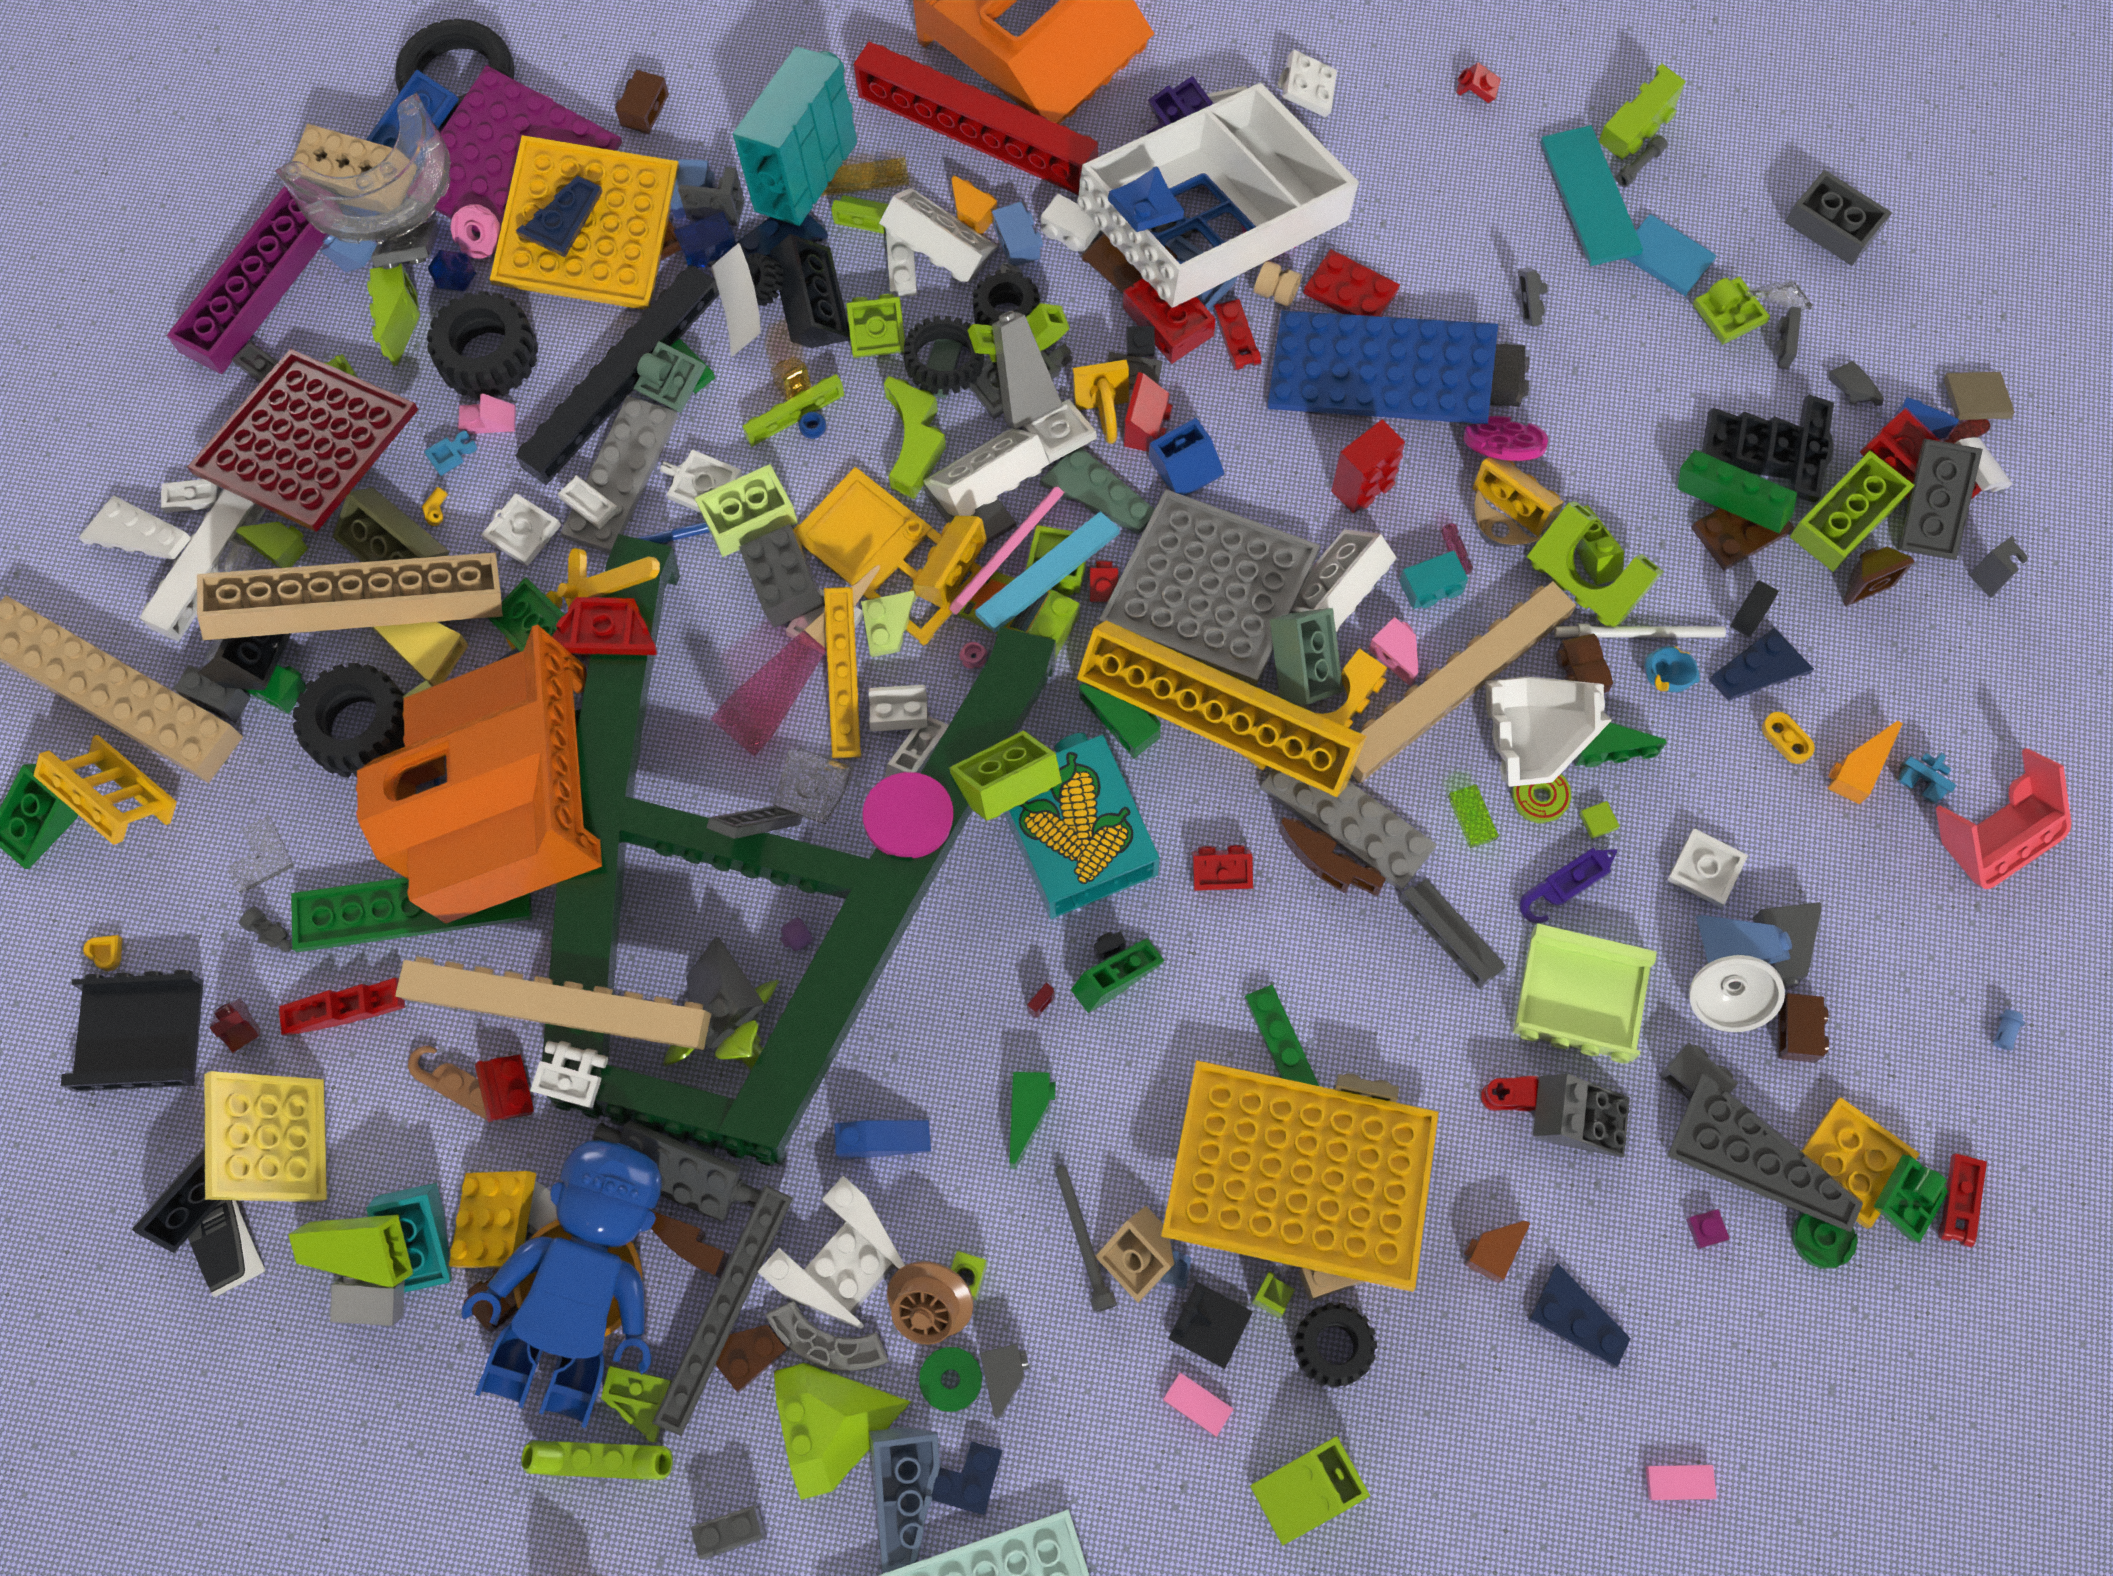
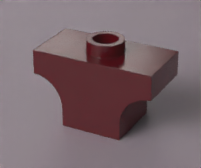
M241 998L231 1004L228 1002L214 1011L210 1025L214 1035L219 1037L232 1053L257 1038L261 1031V1028L252 1018L247 1005Z

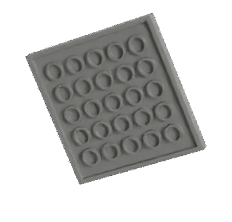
M1165 489L1099 618V624L1107 620L1230 676L1257 686L1274 650L1270 619L1291 613L1320 551V545Z

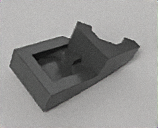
M1854 361L1830 371L1829 380L1845 394L1850 395L1849 403L1857 404L1859 400L1872 401L1874 406L1883 405L1884 398L1869 376Z

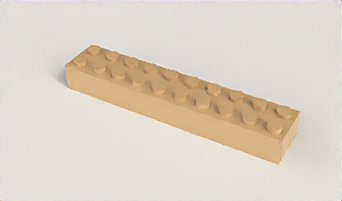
M496 552L197 574V618L203 640L503 616Z
M5 595L0 601V662L208 784L242 740L243 736L227 722L16 600Z

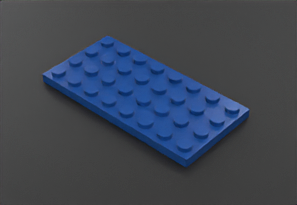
M1281 310L1268 409L1488 425L1498 324Z

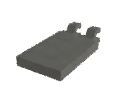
M1066 344L1058 347L1050 354L1045 349L1040 351L1052 379L1060 375L1061 368L1073 360L1070 355L1072 352ZM989 357L984 361L980 377L977 376V381L974 384L970 383L969 389L990 416L996 419L1004 412L997 362H991Z

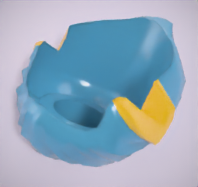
M1663 646L1647 654L1645 658L1644 668L1648 681L1659 691L1682 692L1700 681L1696 661L1690 655V652H1682L1677 646Z

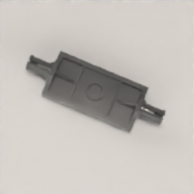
M630 1120L624 1125L622 1132L604 1123H600L593 1134V1141L601 1140L620 1143L647 1155L657 1163L662 1175V1197L721 1222H724L728 1217L732 1203L739 1201L754 1208L761 1193V1190L745 1184L744 1180L739 1178L740 1166Z

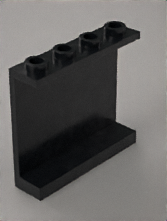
M175 970L174 974L163 975L162 972L147 971L144 972V976H134L130 973H115L114 977L105 978L98 974H87L84 976V979H72V985L82 990L73 1073L61 1075L60 1086L73 1092L194 1086L204 981L190 970Z

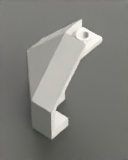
M1528 676L1485 681L1486 710L1488 718L1493 720L1492 737L1495 751L1500 753L1502 758V765L1499 768L1501 778L1508 787L1553 782L1612 721L1604 713V684Z

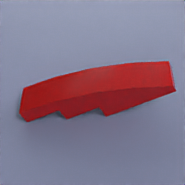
M399 978L388 979L370 986L360 984L338 992L327 990L279 1006L281 1035L288 1036L316 1031L405 1008V1000L395 996Z

